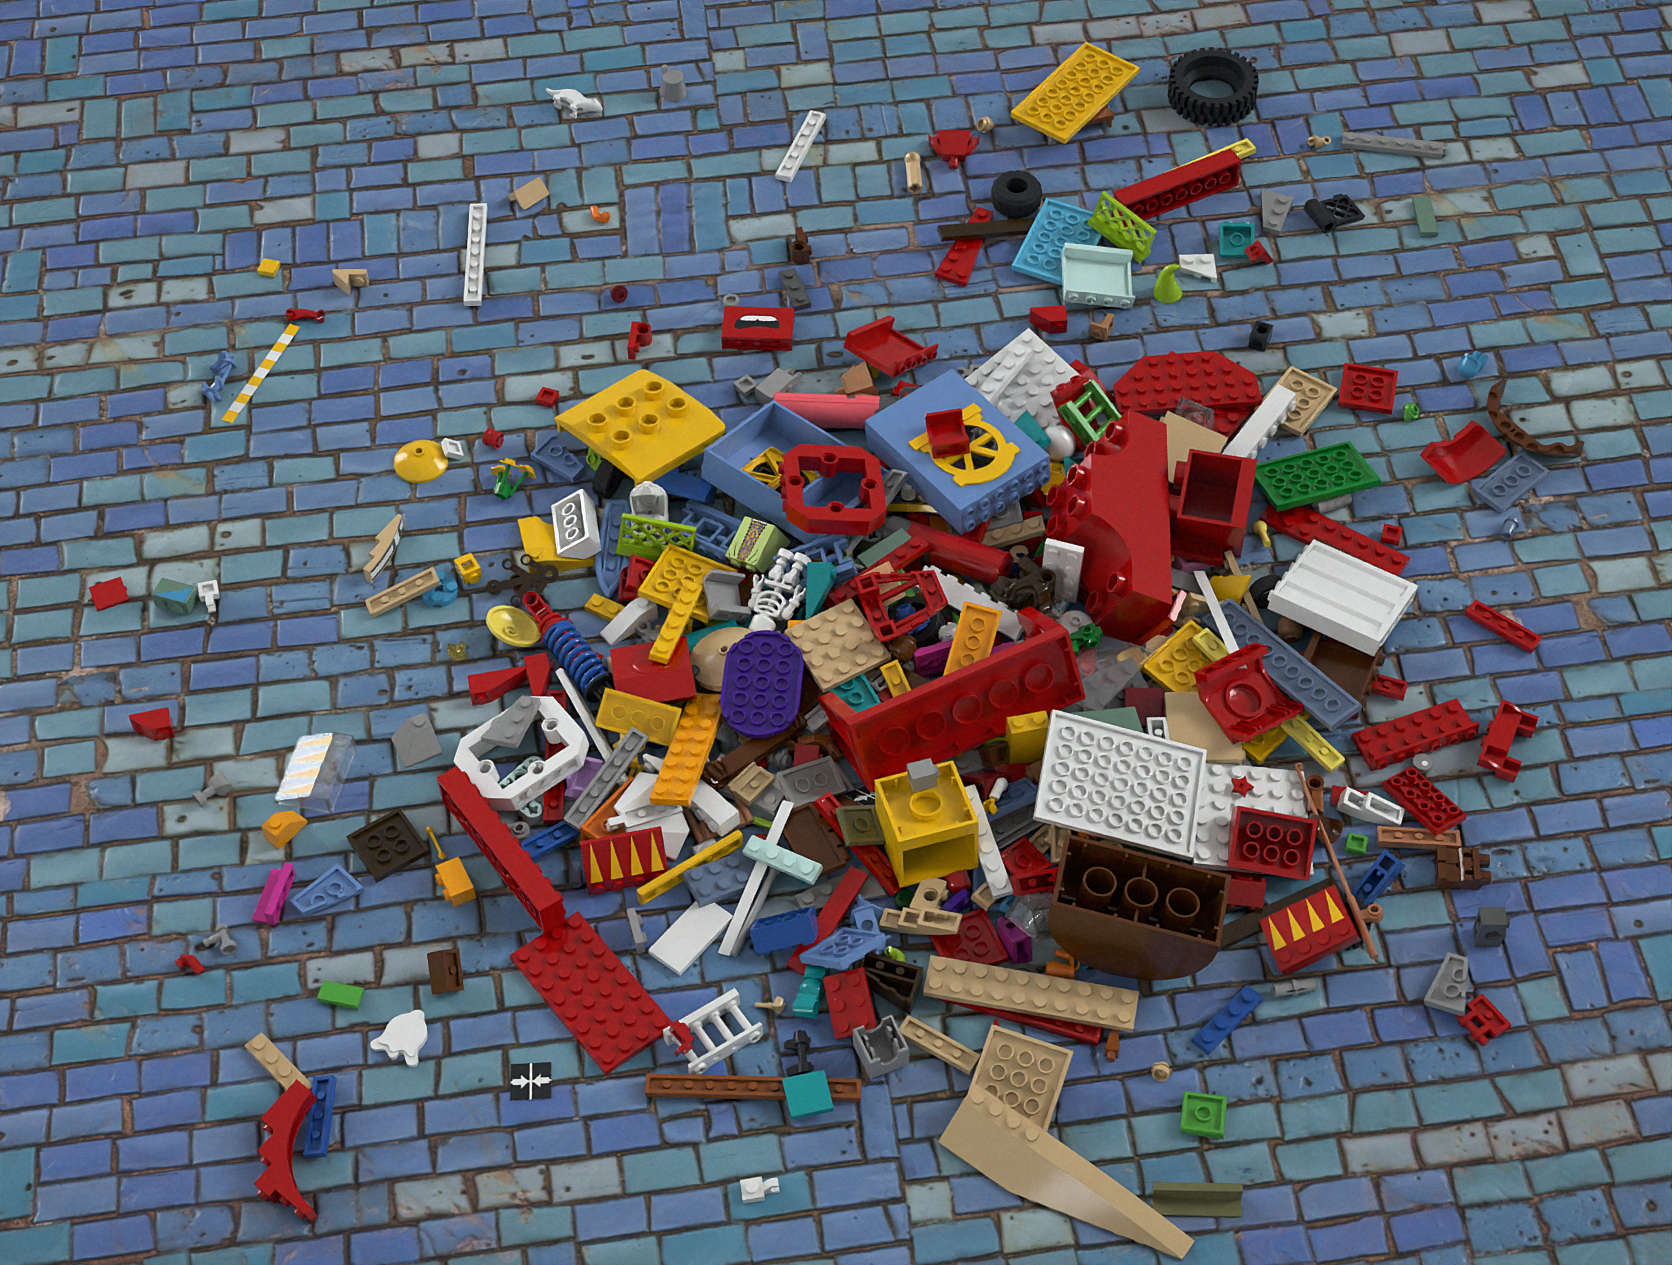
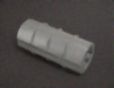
M1349 493L1336 498L1313 502L1311 506L1315 512L1320 514L1327 513L1328 511L1351 504L1352 496Z

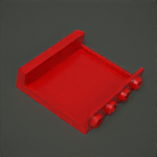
M889 315L847 332L843 348L893 378L933 361L937 356L938 344L936 343L927 348L921 346L893 329L895 318Z

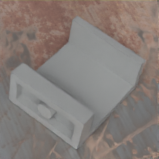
M711 569L703 577L710 619L724 621L736 619V622L743 623L752 614L751 608L741 606L738 584L745 578V574L735 571L728 572L721 571L720 569Z

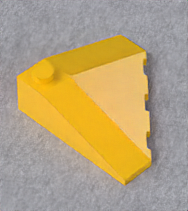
M537 516L518 519L524 552L529 554L534 561L543 566L553 565L558 569V572L595 566V555L587 559L560 557L557 554L553 524L546 523ZM526 557L527 563L530 561L529 557ZM528 566L530 574L539 573L531 566ZM547 571L546 575L552 574V571Z

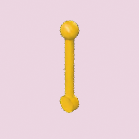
M429 826L426 828V833L430 835L439 853L438 857L444 860L447 855L441 850L433 834L434 830Z

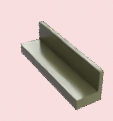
M1153 1182L1152 1208L1162 1216L1241 1218L1242 1183Z

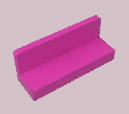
M285 862L282 870L275 868L271 870L252 917L254 922L276 926L296 876L293 863Z

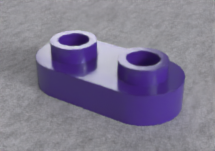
M965 888L960 890L943 905L941 910L959 913L962 909H967L973 901L971 899L972 893Z

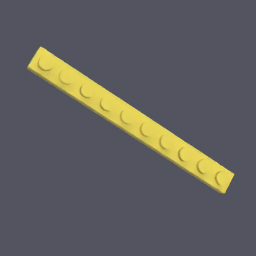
M1208 628L1202 630L1192 639V642L1213 662L1229 655L1226 645ZM1297 714V717L1288 719L1280 725L1329 773H1332L1344 763L1345 758L1299 714Z

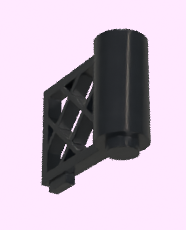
M1347 194L1334 195L1333 198L1323 201L1310 199L1304 206V211L1323 233H1329L1337 226L1360 221L1365 217ZM1345 201L1347 205L1340 204L1339 202ZM1329 205V206H1332V207H1335V208H1334V209H1331V208H1327L1326 206ZM1336 208L1345 210L1346 213L1337 211ZM1348 211H1349V212H1352V213H1355L1356 215L1354 216V215L1348 214ZM1334 215L1342 217L1344 219L1338 220Z

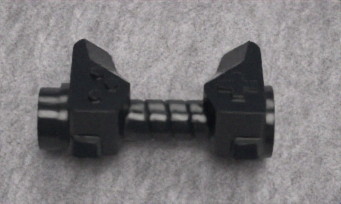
M796 1030L793 1039L784 1042V1049L798 1052L799 1063L786 1069L788 1077L814 1071V1065L811 1062H807L806 1052L810 1050L811 1038L808 1037L805 1030Z

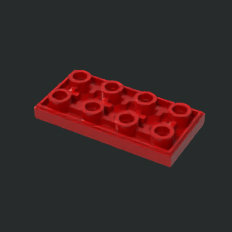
M1413 766L1382 782L1381 787L1435 836L1440 835L1467 818L1465 812Z

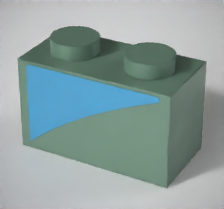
M161 578L152 593L155 606L160 609L172 610L179 614L190 615L200 599L196 586L166 578Z

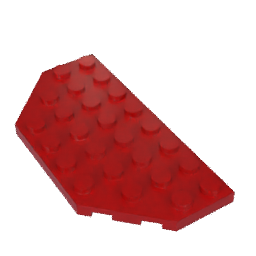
M1215 351L1143 356L1113 385L1116 408L1121 416L1128 409L1142 415L1167 413L1168 411L1173 413L1259 406L1262 404L1256 374Z

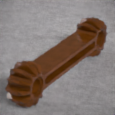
M798 712L795 720L786 730L772 737L750 739L723 758L712 761L703 770L700 779L718 792L753 761L756 764L788 741H795L805 731L808 725L807 719L801 712Z

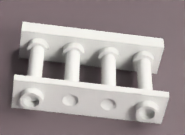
M735 988L679 1020L680 1023L683 1022L689 1027L690 1034L695 1033L709 1051L699 1058L692 1049L685 1054L691 1062L688 1064L689 1074H703L710 1066L749 1043L757 1042L763 1036L762 1024L759 1022L752 1026L738 1008L740 997ZM731 1012L745 1031L734 1037L720 1016ZM710 1022L714 1023L727 1042L716 1047L702 1027ZM670 1026L663 1029L664 1041L668 1047L674 1043L678 1044V1046L682 1045L669 1031Z

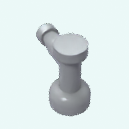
M226 924L218 925L215 928L216 934L203 940L205 947L221 940L220 950L225 956L235 953L238 949L236 942L230 940Z

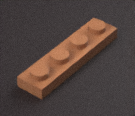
M1377 826L1378 847L1436 850V846L1439 844L1445 845L1446 848H1461L1459 830H1447L1435 836L1426 828Z

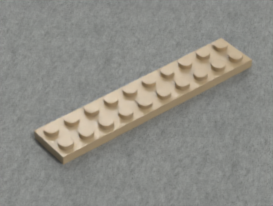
M931 955L923 996L1133 1033L1139 991Z

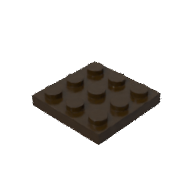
M400 807L346 836L347 841L376 883L430 854L429 848Z

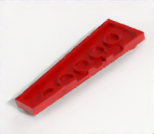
M977 207L968 223L992 221L993 211ZM985 238L956 240L937 268L935 277L967 287L972 269L975 266Z

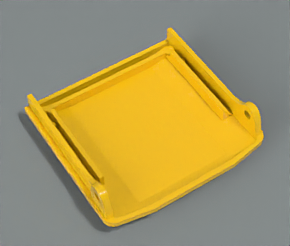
M645 369L634 372L554 418L559 433L565 430L570 432L634 479L635 487L644 483V481L653 482L696 455L703 453L707 446H711L718 438L723 437L726 431L725 424L709 408L669 380Z

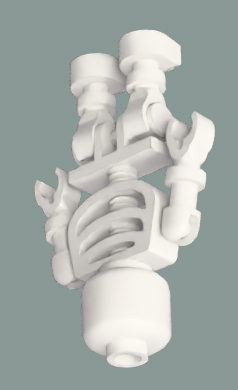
M780 548L777 554L779 558L776 561L777 565L769 572V579H773V581L768 580L764 575L758 581L760 577L757 574L754 575V588L750 592L752 596L748 601V607L758 615L753 616L748 627L749 630L753 632L760 630L774 631L776 623L773 620H789L793 616L794 609L798 608L799 602L806 597V587L800 593L803 587L799 584V576L803 570L802 566H807L808 562H811L808 556L798 552L794 555L791 551ZM794 561L795 564L792 565V570L789 573L785 574L784 568H786L787 566L786 562ZM765 584L775 589L774 591H761ZM785 591L794 595L793 598L787 601L781 594Z

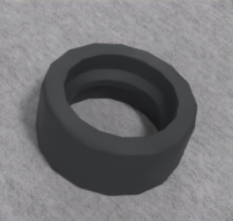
M1267 575L1259 578L1250 586L1249 592L1257 608H1268L1270 602L1267 600L1270 593L1269 590L1275 589L1277 582L1282 580L1280 576Z

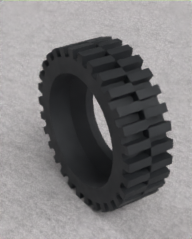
M1209 47L1208 51H1205V48H1200V52L1194 49L1191 51V54L1188 52L1184 53V57L1180 56L1178 61L1173 63L1170 70L1168 85L1169 104H1172V109L1176 110L1178 115L1183 114L1182 118L1185 120L1190 118L1192 123L1199 121V125L1202 126L1204 123H1208V126L1212 127L1213 123H1217V127H1221L1222 123H1225L1227 126L1231 125V121L1237 123L1239 118L1243 120L1246 115L1251 113L1256 104L1259 78L1255 66L1252 67V62H1246L1247 58L1245 56L1239 58L1240 54L1237 52L1234 55L1231 54L1232 50L1227 49L1226 52H1223V48H1218V51H1215L1214 47ZM1216 79L1232 86L1236 93L1227 97L1211 98L1199 95L1189 88L1200 80Z

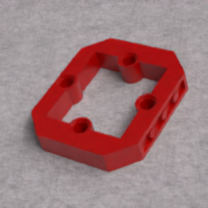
M799 444L783 455L782 463L778 465V474H781L779 484L783 487L781 488V499H784L782 511L786 512V520L806 533L861 536L869 535L884 524L887 508L880 460L861 447ZM800 470L818 471L821 476L827 478L835 476L836 472L862 473L863 479L860 484L858 498L867 505V509L845 508L838 501L829 502L827 507L804 506L802 494L805 481L800 476Z

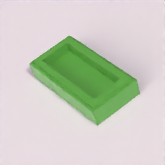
M324 980L317 1000L318 1002L358 1010L365 991L361 987Z

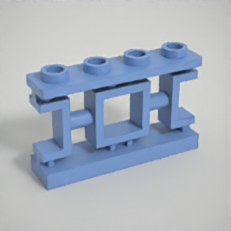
M689 499L686 502L687 508L682 510L684 520L680 524L697 527L693 551L727 566L729 559L725 555L742 521L693 499ZM665 528L666 534L673 532L671 529ZM705 528L715 532L710 538L700 535ZM685 531L681 533L685 538L692 535V533H686ZM677 536L671 538L674 543L681 541ZM685 544L681 545L684 548L689 549Z
M831 534L789 550L794 555L796 552L808 556L811 561L822 558L823 562L832 563L838 561L839 566L836 567L837 577L833 581V586L858 575L853 559L851 557L844 559L841 550L850 547L846 535ZM835 548L836 553L827 556L826 551ZM777 555L773 557V560L776 563L777 559H779ZM794 561L786 562L787 566L784 568V572L787 571L789 573L792 570L791 564H794ZM804 565L802 566V572H800V575L803 574L804 579L799 580V584L803 587L800 593L803 592L805 587L807 588V566ZM785 591L782 592V595L787 601H789L790 598H793L794 594Z

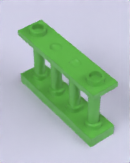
M1094 379L1084 384L1086 392L1074 403L1070 400L1057 408L1086 447L1091 441H1098L1110 421H1117L1121 417ZM1091 398L1096 407L1087 416L1083 417L1078 408ZM1102 412L1108 421L1095 432L1089 423Z

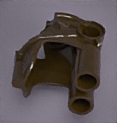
M1024 556L1017 565L1021 570L1017 580L1009 579L1006 576H999L996 582L991 585V589L1003 598V602L1011 609L1022 610L1031 606L1045 615L1054 605L1056 574L1051 570L1042 569L1029 556ZM1031 594L1021 603L1017 602L1018 596Z

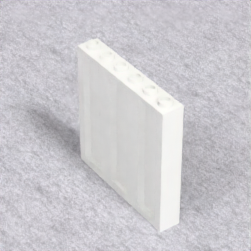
M1313 540L1310 545L1304 547L1302 554H1299L1295 563L1291 564L1289 571L1284 573L1282 580L1277 582L1275 589L1270 591L1267 598L1270 601L1267 609L1371 656H1375L1379 647L1383 645L1412 603L1418 585Z

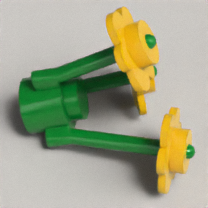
M505 458L504 461L499 460L507 464L506 467L503 465L491 467V474L497 476L494 495L506 500L508 496L513 497L515 490L526 476L536 479L534 469L531 466L515 465L516 461L512 460V458ZM514 466L518 467L523 475L511 489V484L506 482V479L511 476L509 472L510 467Z

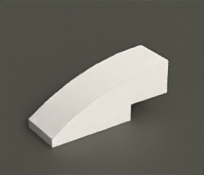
M1349 787L1340 794L1336 808L1340 812L1361 820L1396 827L1401 825L1405 811L1404 808L1371 792L1364 795Z

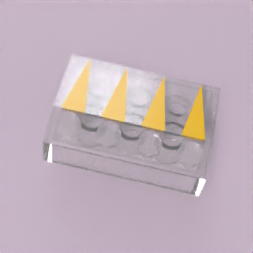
M331 732L300 737L274 802L332 813L356 752L353 735Z

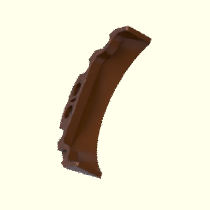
M1502 379L1491 387L1487 399L1488 414L1496 429L1508 440L1524 449L1547 457L1575 458L1581 456L1585 443L1582 440L1572 446H1567L1560 442L1543 445L1536 441L1500 412V402L1507 381Z

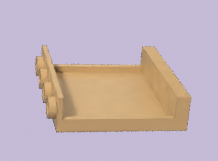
M1168 411L1165 417L1162 416L1159 420L1167 424L1168 484L1172 487L1174 486L1176 462H1187L1189 449L1222 454L1226 447L1228 437Z
M1165 692L1164 717H1167L1169 740L1207 750L1206 763H1237V765H1242V762L1246 761V752L1242 750L1241 746L1244 745V742L1240 741L1234 745L1231 743L1201 702L1198 692Z

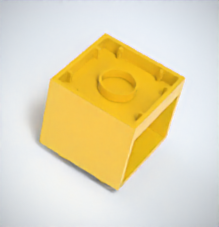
M953 760L936 764L940 775L937 778V787L913 792L907 778V772L874 780L876 813L885 837L883 845L900 888L920 883L923 880L944 877L960 870L966 869L967 871L979 868V821Z

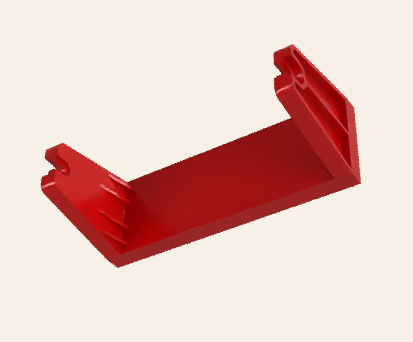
M1029 606L1016 612L1019 624L1026 631L1023 635V642L857 713L832 691L819 696L820 707L824 710L829 722H826L829 734L836 740L837 746L871 793L875 791L874 780L907 772V764L931 758L933 765L1006 734L1007 717L1046 711L1047 715H1049L1053 709L1060 710L1085 699L1086 696L1068 630L1058 622Z

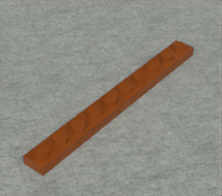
M646 1073L645 1097L786 1100L782 1079L787 1077ZM826 1078L832 1101L861 1102V1079Z

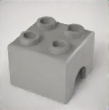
M893 1015L881 1018L880 1025L874 1029L865 1030L864 1025L853 1029V1046L869 1079L909 1065V1048Z

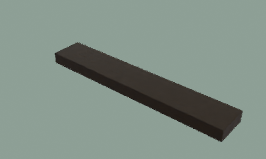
M1035 218L938 225L937 232L942 242L1027 235Z

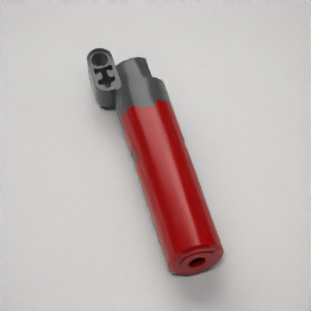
M885 516L884 524L869 535L863 536L854 548L865 552L903 528L911 537L919 534L930 545V549L915 560L990 585L995 583L999 576L1009 578L1013 565V558L1010 552L898 516H892L891 518Z

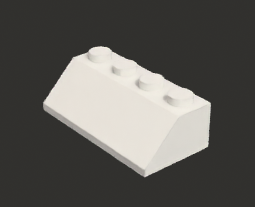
M583 489L551 506L557 554L560 557L587 559L601 551L595 504Z

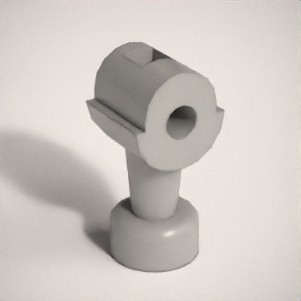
M222 774L213 775L208 782L209 787L203 792L199 790L194 792L192 796L196 803L202 807L207 803L206 799L214 794L226 795L231 790L232 785Z

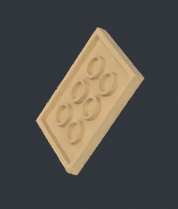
M1291 366L1262 399V403L1277 384L1296 393V408L1287 414L1285 422L1283 424L1280 423L1279 427L1301 437L1335 397L1338 388ZM1260 405L1256 406V408L1254 409V413L1260 407Z

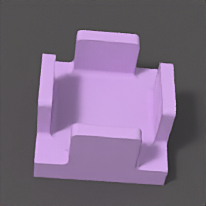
M590 757L585 758L583 767L566 778L567 790L564 795L565 800L577 801L604 765L603 760Z

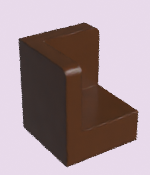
M997 740L978 748L983 767L995 768L1000 766V761L1005 759L1002 747L1007 746L1008 741Z

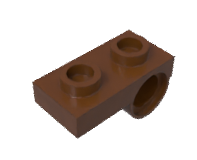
M796 227V241L791 244L792 261L795 263H809V255H812L811 246L807 245V233L803 232L802 227Z

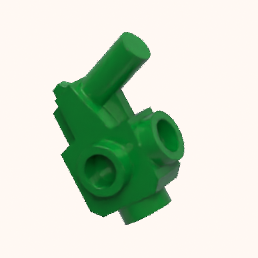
M1094 623L1079 627L1078 631L1069 635L1075 657L1079 655V646L1084 645L1085 648L1094 649L1101 642L1100 638L1103 637L1100 626L1096 627Z

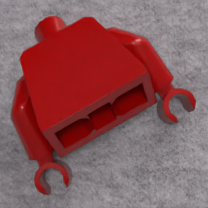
M939 130L935 137L928 135L929 144L936 154L941 156L942 161L949 162L950 169H958L959 162L966 161V157L973 153L980 140V136L972 137L973 135H970V130Z

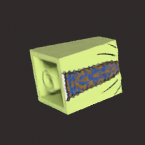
M745 516L725 556L731 561L730 564L737 568L743 566L750 572L755 573L758 571L764 573L774 562L773 557L778 554L780 548L786 549L791 541L775 525Z

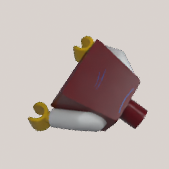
M984 770L961 775V781L964 787L975 784L979 797L988 799L982 804L986 814L990 811L994 815L998 811L994 803L999 800L1001 794L1008 792V784H1011L1012 776L1008 772Z

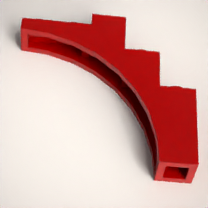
M296 1079L260 1118L265 1124L263 1129L271 1136L257 1150L262 1157L260 1161L267 1169L255 1181L254 1185L258 1189L256 1193L264 1201L269 1199L275 1204L279 1200L287 1208L291 1205L295 1208L293 1212L301 1220L307 1218L312 1223L318 1215L303 1199L294 1178L292 1159L298 1129L317 1098L310 1089Z

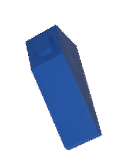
M1384 850L1352 890L1351 894L1356 895L1358 900L1363 899L1364 905L1368 904L1369 906L1396 879L1405 865L1387 850Z

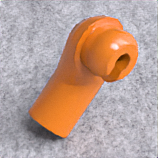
M596 205L590 207L591 215L595 221L601 223L609 221L611 217L609 212L603 211L601 214Z

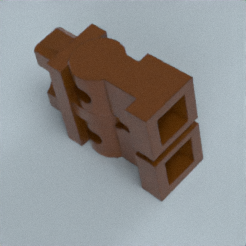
M1437 844L1434 853L1436 889L1454 890V887H1458L1461 889L1478 890L1479 885H1490L1491 872L1480 871V868H1489L1490 855L1479 853V848L1470 849L1464 847L1453 849Z

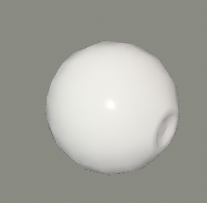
M1053 425L1046 428L1044 432L1051 440V443L1044 451L1050 455V460L1063 462L1064 457L1070 458L1076 448L1074 434L1063 425Z

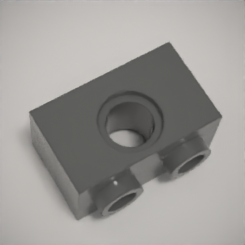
M1479 907L1472 928L1475 946L1500 947L1502 939L1506 938V928L1510 926L1509 915H1506L1505 907Z

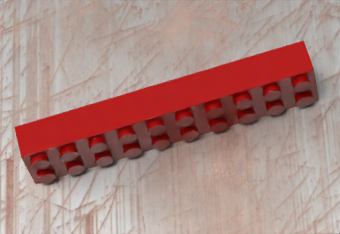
M456 766L436 777L443 803L542 932L547 934L566 923V909L562 904L564 899L558 890L555 891L550 879L542 875L540 866L531 861L532 858L527 850L523 851L516 836L512 837L506 823L502 824L496 810H491L487 798L480 796L478 787L470 783L468 774L465 771L462 772Z

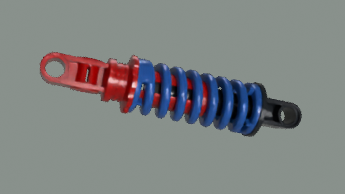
M527 592L523 596V603L539 624L538 630L541 633V642L554 654L560 665L564 667L571 679L581 689L588 702L597 703L602 701L605 687L615 690L613 674L608 672L607 666L603 665L602 660L592 651L591 646L582 638L580 632L576 631L570 619L563 618L559 613L553 612L537 592Z

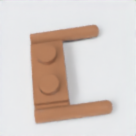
M733 792L731 794L738 806L734 808L739 811L740 824L727 834L754 822L746 804L734 796ZM682 808L683 814L698 844L712 838L718 839L721 837L717 832H712L705 821L700 822L698 825L690 808Z

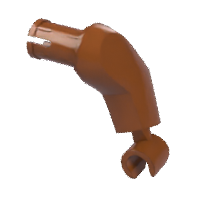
M813 733L797 738V743L790 740L785 744L786 748L793 747L788 749L790 756L795 754L796 744L819 745L820 751L827 752L829 756L831 755L834 763L840 762L838 757L842 760L844 758V754L835 745L836 740L828 734Z

